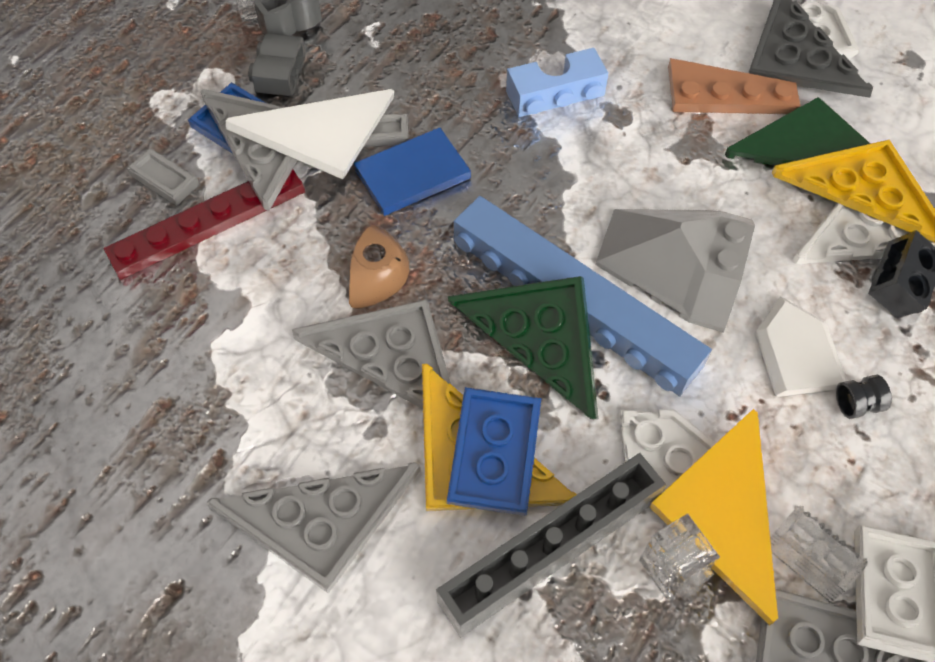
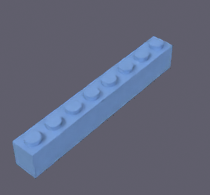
M479 196L454 220V241L457 246L464 252H471L481 259L490 270L500 272L514 286L582 276L585 284L590 335L594 337L600 346L605 349H611L623 357L629 366L636 370H642L655 379V382L662 389L672 391L680 397L704 368L712 351L710 347L482 196Z

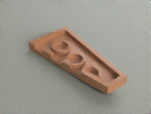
M670 58L668 72L673 112L788 114L801 106L795 82Z

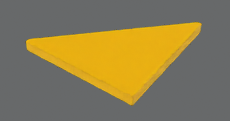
M890 139L775 165L772 170V175L775 178L905 231L913 232L917 230L927 240L935 242V208Z
M422 364L426 511L475 509L447 504L463 394L433 371L429 364ZM534 457L528 507L561 506L577 495L555 478L554 474Z
M752 409L659 495L649 508L770 626L778 619L759 419L758 412Z

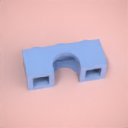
M595 48L566 54L563 75L560 76L545 74L541 71L537 62L508 68L506 92L518 117L605 96L609 73Z

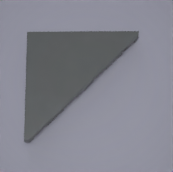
M773 1L749 69V74L795 82L797 86L871 97L873 86L869 82L866 83L859 76L858 69L851 61L833 47V41L820 27L816 28L809 20L807 12L797 1Z

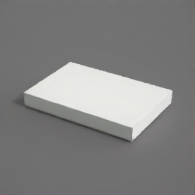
M859 525L854 531L857 645L926 662H935V542Z

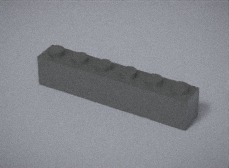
M638 453L437 588V603L460 638L650 507L651 503L661 495L666 483L643 455Z

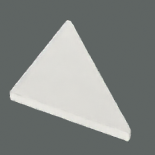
M387 89L229 117L226 120V129L344 179L392 102L395 91Z
M837 203L796 253L792 262L795 264L879 259L882 258L889 241L910 232ZM928 240L931 244L935 246V242Z

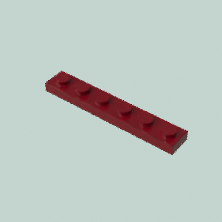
M293 169L271 208L305 193L304 185ZM247 181L103 249L119 279L122 280L267 210L263 208L252 186Z

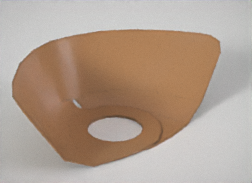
M375 225L368 227L361 235L351 259L349 304L355 309L372 306L390 298L403 287L409 275V260L403 247L389 232ZM378 244L385 249V256L380 261L370 262L363 256L364 249L369 245Z

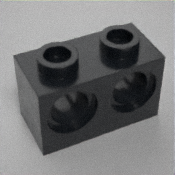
M917 230L889 241L868 294L897 319L926 310L931 302V296L935 287V246Z

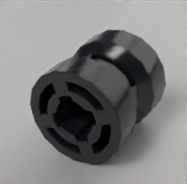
M878 374L863 377L860 382L855 380L841 382L836 388L838 406L843 415L848 419L862 417L867 411L872 413L887 411L891 407L892 395L890 387L886 380Z

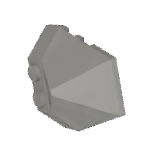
M614 209L596 261V266L630 287L636 285L652 295L651 300L659 305L663 302L680 312L679 317L685 321L724 333L741 284L755 224L752 219L714 210Z

